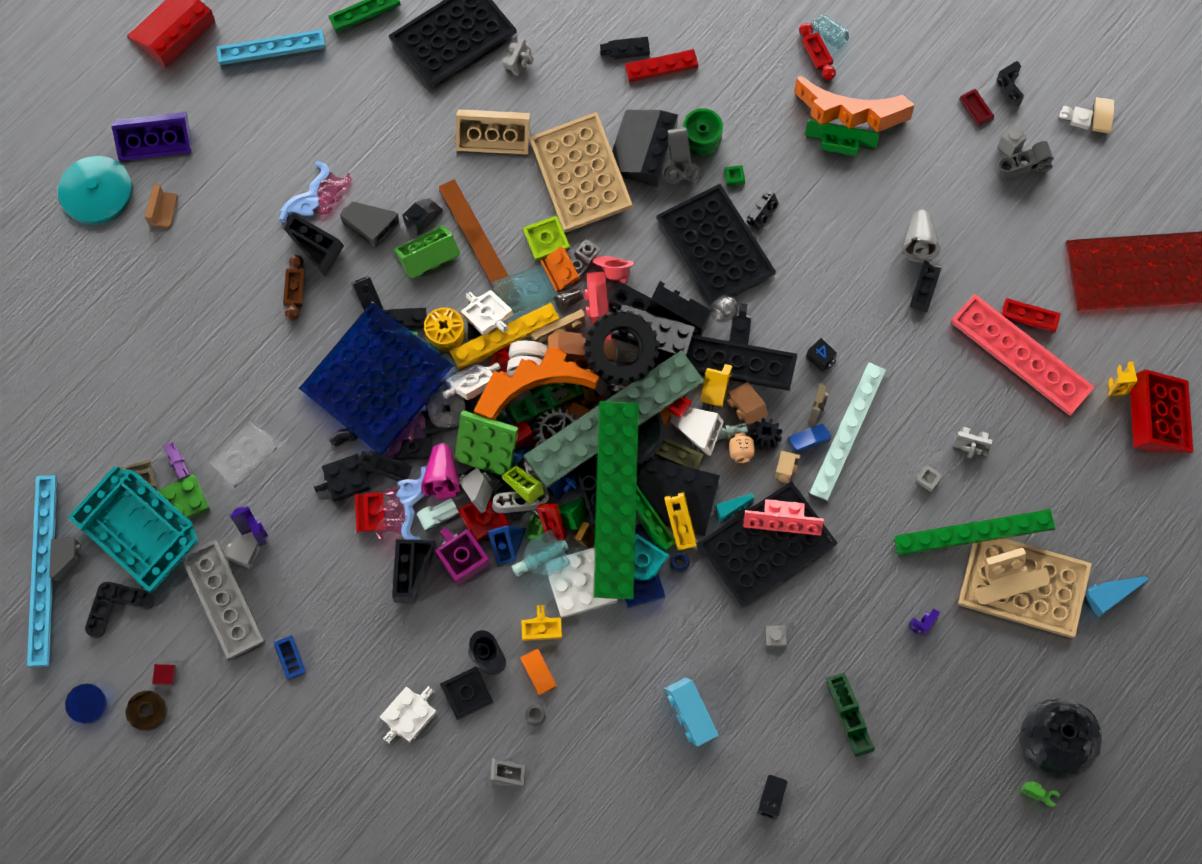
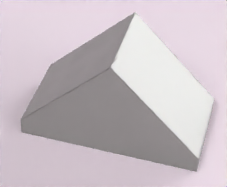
M492 759V785L524 786L525 765Z

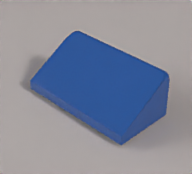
M821 423L789 436L788 440L795 454H799L830 441L832 436L824 424Z

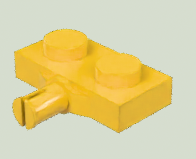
M540 605L536 606L537 617L521 620L522 641L562 639L561 618L545 617V605H541V613Z

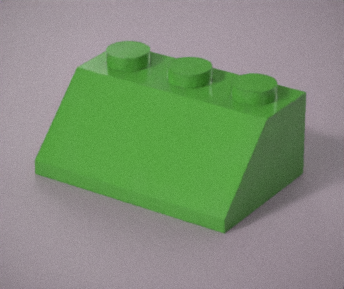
M443 225L394 248L400 263L410 278L419 277L423 272L429 269H436L441 263L452 261L461 254L453 235Z

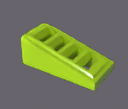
M514 466L502 475V479L529 503H532L544 493L543 484L518 466Z

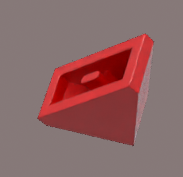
M525 421L515 425L512 424V426L518 427L515 449L536 445L537 442L533 441L534 433Z

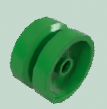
M707 108L691 111L683 122V127L687 129L690 152L698 156L714 153L722 141L723 122L720 116Z

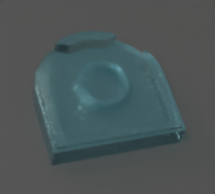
M551 529L531 540L524 551L526 567L530 572L537 575H552L571 563Z

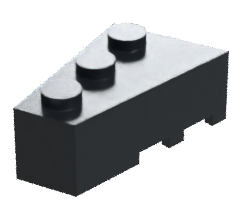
M659 281L651 298L650 313L693 326L694 331L692 335L697 334L701 336L709 321L711 310L691 298L689 301L679 296V291L675 289L672 292L664 287L665 283Z

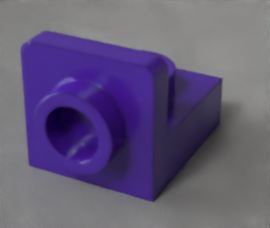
M933 608L931 613H925L921 622L912 618L908 625L914 633L925 636L940 612Z

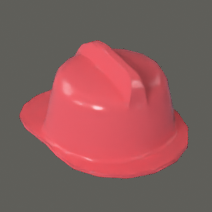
M599 256L593 259L594 264L603 267L607 279L618 283H626L628 281L630 267L634 265L632 261H625L611 256Z

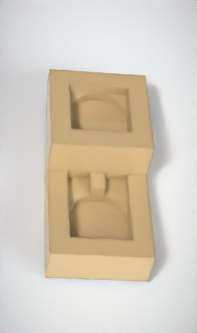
M1096 97L1092 131L1111 134L1114 100Z

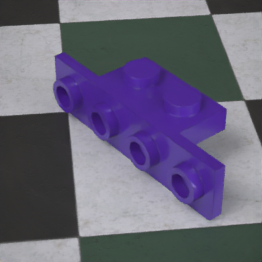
M248 506L238 507L230 514L241 535L252 532L260 547L267 544L265 537L268 534L260 519H255Z

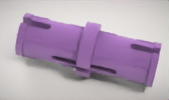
M175 442L166 444L163 448L170 460V466L176 472L178 480L180 481L182 478L190 476L184 464L185 460L178 452Z

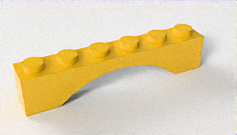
M549 303L507 323L506 325L509 329L508 331L505 330L506 333L496 328L485 336H479L450 350L451 360L456 370L460 372L475 363L480 364L492 354L514 342L532 337V332L556 322L560 318L552 303Z

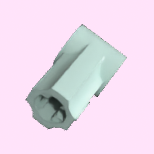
M449 499L435 507L429 506L420 510L417 516L425 532H430L437 529L442 522L458 515L459 512L453 500Z

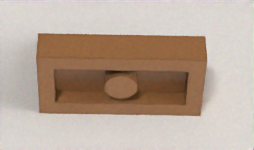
M153 184L145 213L148 225L165 228L171 227L178 200L177 194L163 192L160 185Z

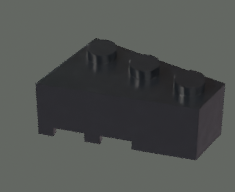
M294 213L283 228L325 277L344 248L340 239Z
M396 539L392 590L394 603H415L437 549L435 540Z

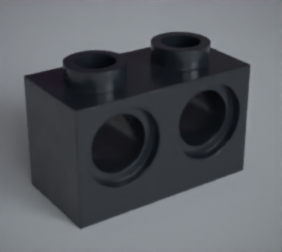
M620 282L609 299V307L615 312L616 310H621L623 304L633 308L641 307L642 311L649 312L651 298ZM624 298L626 301L619 302L618 299Z

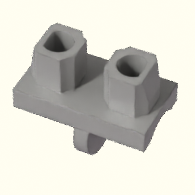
M520 39L518 43H511L509 52L512 57H504L502 62L505 69L511 70L516 76H519L526 64H532L534 61L531 55L532 51L525 44V39Z
M962 427L961 431H958L953 447L968 452L967 458H972L973 454L987 456L993 441L990 439L989 433L980 432L976 436L971 434L972 430L970 428Z

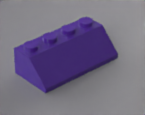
M187 112L114 120L112 124L119 161L192 152Z

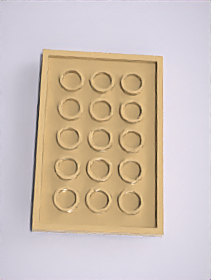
M597 112L529 137L564 233L633 208Z
M1005 538L972 544L957 605L1074 639L1092 563ZM1023 548L1026 552L1025 566L1028 573L1047 567L1050 582L1046 586L984 605L979 604L973 594L974 589L989 585L985 574L987 558Z

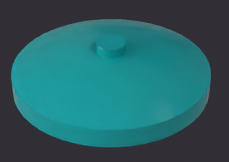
M90 156L73 163L64 172L58 185V198L64 211L72 219L89 225L103 224L118 217L127 208L133 192L132 181L127 170L116 160L105 156Z

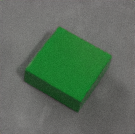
M743 165L724 168L727 187L745 184Z

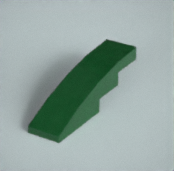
M558 383L513 403L505 409L513 425L584 393L580 384Z
M845 673L825 678L854 756L858 757L873 752L874 745L867 732V726L859 710V704Z

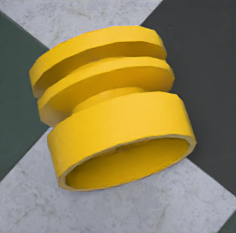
M441 307L428 314L424 321L426 340L429 344L440 350L441 356H450V350L465 344L464 322L457 311Z

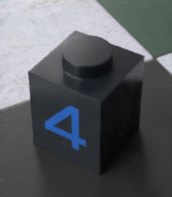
M820 338L808 349L806 357L823 372L826 368L830 369L836 363L837 352Z

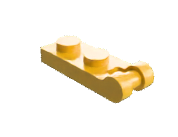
M684 492L679 493L675 497H665L677 549L682 550L697 546ZM680 503L681 509L674 510L673 505Z

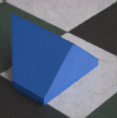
M503 526L488 531L497 566L516 561V556L527 528Z

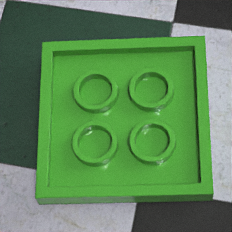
M463 410L460 415L454 461L502 476L512 468L518 427Z

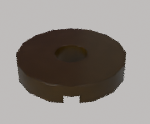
M144 690L130 698L125 714L127 721L132 727L140 731H151L163 723L167 707L159 694ZM144 706L151 707V712L147 716H142L141 714Z

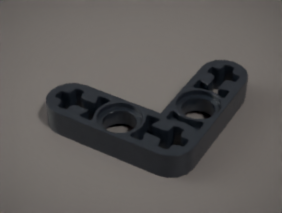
M103 582L98 587L85 626L86 633L92 638H100L104 635L114 603L148 610L154 606L155 597L147 590L113 582ZM110 587L112 593H108L106 596V594L103 591L108 590V588ZM130 591L132 593L131 598L127 601L122 600L123 592ZM136 596L145 599L147 596L150 601L145 602V604L143 605V602L141 600L136 599ZM100 605H105L107 607L106 612L98 615L96 612L97 608ZM97 624L100 629L93 633L91 627H95Z

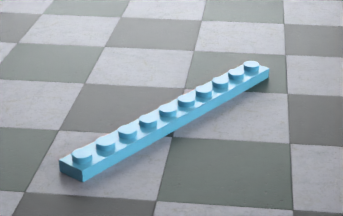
M56 475L36 476L27 666L29 668L49 667L53 580L49 577L51 539H55Z

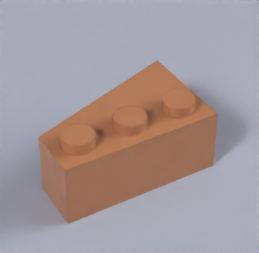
M558 330L548 336V348L550 346L562 349L567 354L566 362H574L579 367L589 369V364L584 358L585 349H583L586 338H583L582 334ZM611 338L610 341H604L603 345L604 353L610 362L616 360L617 339Z

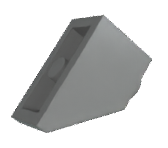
M477 467L459 480V483L482 514L487 507L493 488L489 483L492 480L486 472L481 473Z
M252 532L234 538L233 542L228 544L225 554L230 562L251 569L261 547Z

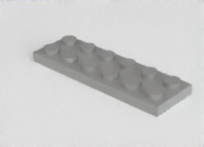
M215 539L190 551L183 558L182 562L227 659L231 660L264 644L265 641L218 541Z

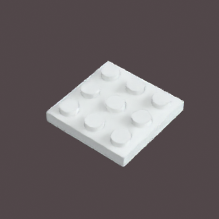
M594 548L544 562L561 619L618 602L617 599L593 598Z

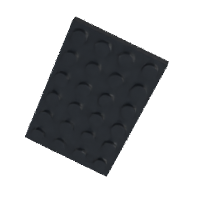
M443 0L389 34V39L426 85L432 88L516 34L517 29L493 0Z
M721 184L656 215L657 221L711 307L776 274V270Z
M792 481L765 498L767 500L804 503V516L819 518ZM765 499L748 510L764 512ZM745 512L696 543L697 548L740 608L837 545V541L824 524L821 535L743 527Z

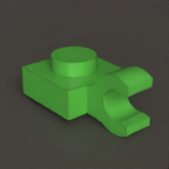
M1034 781L1024 783L1020 791L1037 801H1043L1049 807L1056 805L1050 800V796L1052 795L1057 798L1060 796L1055 790L1046 792V790L1042 789V785Z

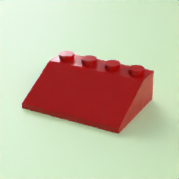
M165 0L132 30L127 37L166 68L212 25L215 19L212 10L200 0Z
M1147 369L1136 373L1137 382L1130 391L1133 447L1150 452L1193 453L1188 380Z

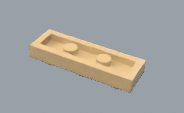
M581 309L532 332V341L546 344L548 343V336L558 330L567 332L573 328H580L585 323L583 310Z

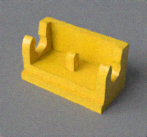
M1128 362L1124 372H1122L1121 365L1117 367L1118 377L1113 383L1112 377L1108 380L1109 396L1128 395L1137 382L1134 362Z

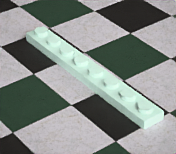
M870 362L868 363L811 488L810 496L827 503L886 369Z

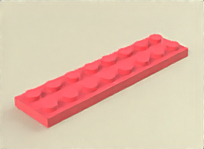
M976 294L971 297L950 322L1069 416L1073 414L1095 388Z

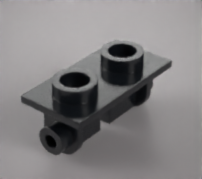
M774 192L771 195L769 193L763 195L756 204V207L760 208V210L754 208L747 216V223L749 225L755 224L758 231L767 223L768 218L778 207L779 202Z

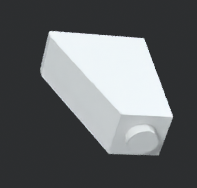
M691 407L688 408L681 418L672 413L670 421L680 433L710 456L724 423L718 413Z

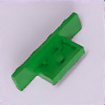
M808 119L805 136L822 139V150L857 156L858 146L876 149L879 132L855 127L849 129L847 126L833 123L821 125L816 120Z

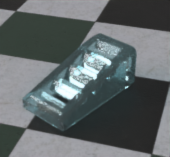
M823 13L811 23L813 29L836 49L849 39L848 30Z

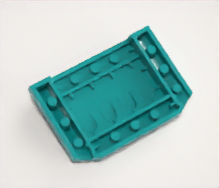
M115 466L67 517L151 594L199 542L192 522L138 473Z

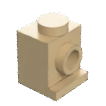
M781 451L775 478L780 482L789 483L791 475L795 476L800 455Z

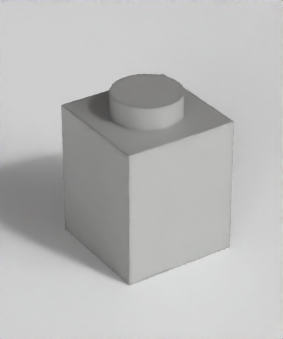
M1013 125L1001 136L997 147L1008 156L1016 154L1023 147L1027 136Z

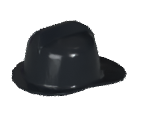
M485 630L476 631L472 634L468 650L471 660L478 664L481 670L487 674L497 675L503 672L506 667V659L495 637Z

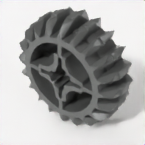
M560 407L558 412H555V409L552 408L551 414L544 411V417L539 415V422L534 423L536 428L532 430L535 435L533 441L537 442L536 447L546 441L542 431L552 437L561 427L564 429L566 423L570 425L576 421V414L574 413L570 416L569 409L562 413V408ZM553 421H560L557 425H547Z

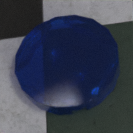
M89 683L74 687L67 695L65 701V709L68 716L81 724H90L100 719L107 706L104 692L96 685Z

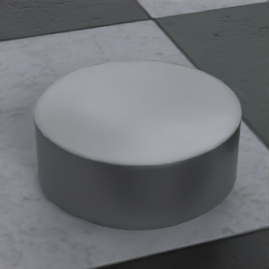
M536 704L529 706L525 711L526 721L533 726L542 724L545 720L544 709Z

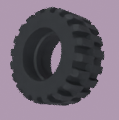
M623 310L609 312L600 317L587 332L583 349H585L584 358L589 364V369L593 370L605 383H613L618 386L623 384L629 385L645 377L656 364L655 361L659 355L658 347H660L659 341L656 339L657 333L656 330H652V324L649 321L646 322L642 315H636L633 311L629 310L627 312ZM616 330H624L631 333L639 345L637 358L626 366L613 364L604 353L603 345L606 337Z

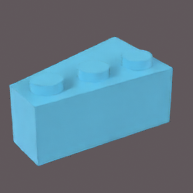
M683 678L664 688L671 706L677 712L676 717L679 723L684 725L687 731L685 735L690 744L693 743L698 747L719 736L693 680Z

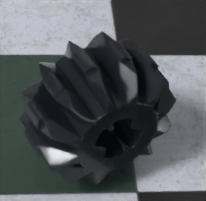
M762 418L761 423L759 421L755 422V426L750 429L752 432L750 437L754 440V446L760 444V450L764 446H766L768 451L771 449V446L776 448L778 446L777 442L782 440L780 435L783 431L778 429L779 423L772 424V418L769 422Z

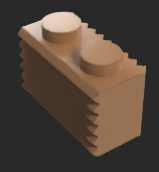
M748 382L728 392V405L732 410L736 409V414L741 421L744 420L750 425L765 416L767 417L768 412L765 402Z

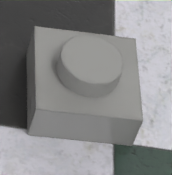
M926 464L915 482L931 492L943 475Z
M785 625L765 626L766 647H786Z

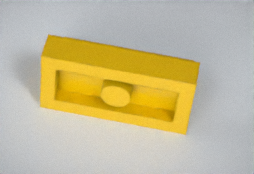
M725 364L722 372L707 368L700 398L701 402L719 407L723 406L732 370L731 365Z

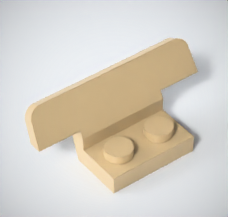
M1023 548L987 558L985 574L989 585L974 589L973 594L977 602L984 605L1046 586L1050 582L1047 567L1028 573L1025 566L1026 552Z

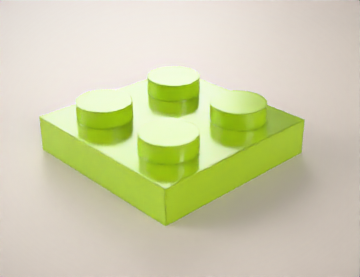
M557 215L522 227L535 262L547 258L549 254L561 246L566 251L570 250V245Z

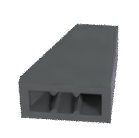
M353 201L346 205L340 214L341 220L346 226L374 247L399 223L398 214L394 211Z

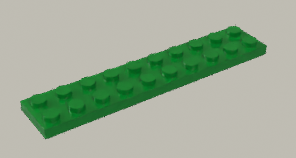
M599 402L593 598L633 599L639 403Z

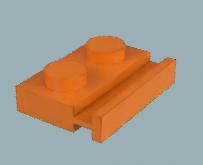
M562 246L549 254L546 259L540 261L555 291L558 293L580 279L568 253Z

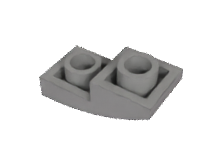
M587 239L576 249L574 256L571 258L580 278L593 263V259L597 257L601 248Z

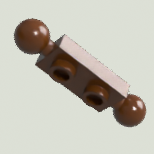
M300 255L290 257L289 265L292 269H286L283 304L284 306H289L285 310V317L290 321L299 318L300 311L297 306H303L305 269H300L304 264V260Z

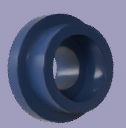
M679 552L671 557L670 565L673 570L684 572L688 569L690 560L686 554ZM682 560L684 564L679 566L676 562Z

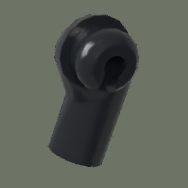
M353 428L340 429L329 441L333 446H336L344 438H348L350 441L356 440L358 434Z

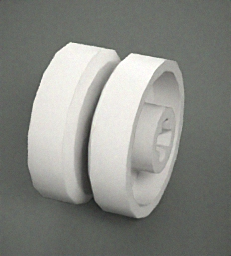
M517 341L512 343L509 347L510 360L508 361L507 372L517 369L521 359L533 360L540 366L548 346L535 341Z

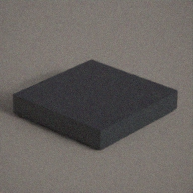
M476 666L440 683L457 720L494 703Z

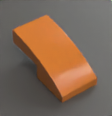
M538 649L519 657L538 695L557 686Z

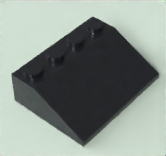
M625 110L612 150L622 178L658 187L669 153L667 130L677 128L678 114L663 110Z
M653 458L644 463L637 486L665 526L672 528L665 497H675L679 493L684 492L694 533L705 536L720 475ZM680 503L673 505L674 510L681 509Z

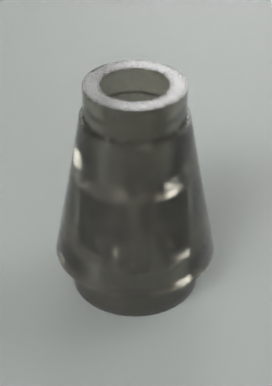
M581 289L558 292L554 299L559 310H566L580 300H583L584 296Z

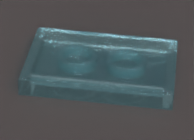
M543 265L492 281L491 284L496 295L512 309L513 313L555 300L558 297Z

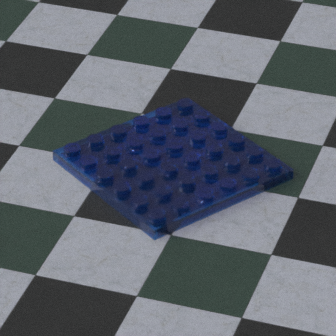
M371 302L299 389L379 455H383L456 367L375 303Z

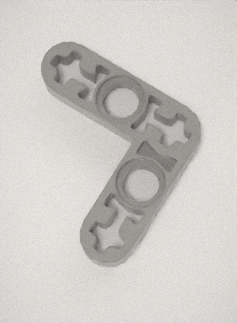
M525 460L523 470L541 482L535 472L532 474V468ZM543 484L544 493L540 496V499L543 501L539 502L536 499L529 503L525 500L526 503L523 505H519L515 501L517 498H522L517 492L499 493L493 498L492 508L497 513L537 510L539 504H548V491Z

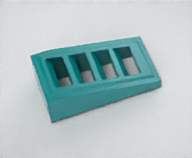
M751 493L718 503L715 511L719 522L726 521L751 505L754 501V494Z

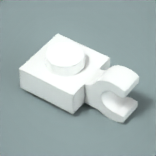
M1063 106L1059 118L1071 120L1070 125L1088 130L1093 111L1076 106L1072 110L1068 106Z

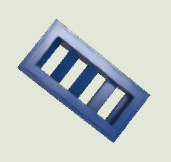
M292 635L273 642L287 680L306 673ZM291 642V647L283 650L280 649V646ZM294 650L295 654L283 658L282 654ZM297 658L296 662L286 665L285 661ZM297 665L300 666V669L289 673V668Z

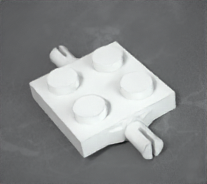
M491 290L479 297L473 295L472 292L466 294V299L471 303L461 311L462 316L483 336L496 327L503 333H506L505 330L508 331L509 327L503 322L514 314L512 309Z
M496 362L489 367H483L475 363L449 377L445 381L450 389L443 392V396L448 399L458 394L466 400L476 397V395L484 391L492 373L500 370L499 364Z
M406 686L383 712L380 718L391 729L383 738L384 741L390 744L394 737L398 735L411 744L437 714V711L426 701L434 693L429 686L421 695L414 693Z

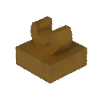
M583 522L578 528L577 535L572 534V538L584 548L590 549L595 540V529L589 523Z

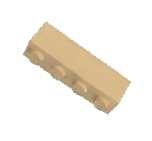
M458 110L456 114V151L528 154L530 113Z

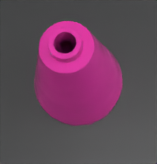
M443 443L437 444L432 448L421 484L422 493L430 497V494L435 495V499H449L455 497L457 491L460 492V483L452 449Z

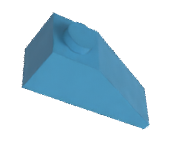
M1147 576L1105 582L1098 587L1094 584L1086 591L1087 595L1084 601L1099 618L1144 585L1149 579Z

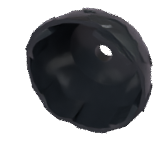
M1056 697L1043 700L1034 705V708L1028 712L1022 722L1021 741L1024 755L1041 772L1060 779L1075 777L1088 768L1100 754L1102 744L1100 725L1095 715L1080 702ZM1069 726L1072 728L1073 736H1065L1063 727Z

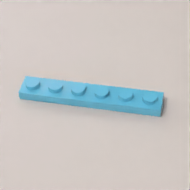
M320 29L216 46L219 65L324 49L325 41L323 30Z

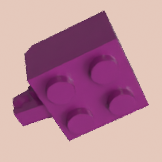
M447 527L440 531L445 541L441 547L435 550V554L457 587L490 566L489 558L468 529L459 535L457 533L452 535Z

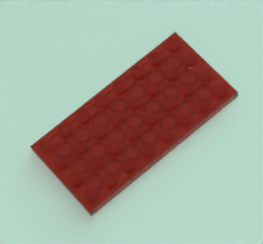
M1202 231L1067 240L1065 243L1076 311L1202 303Z

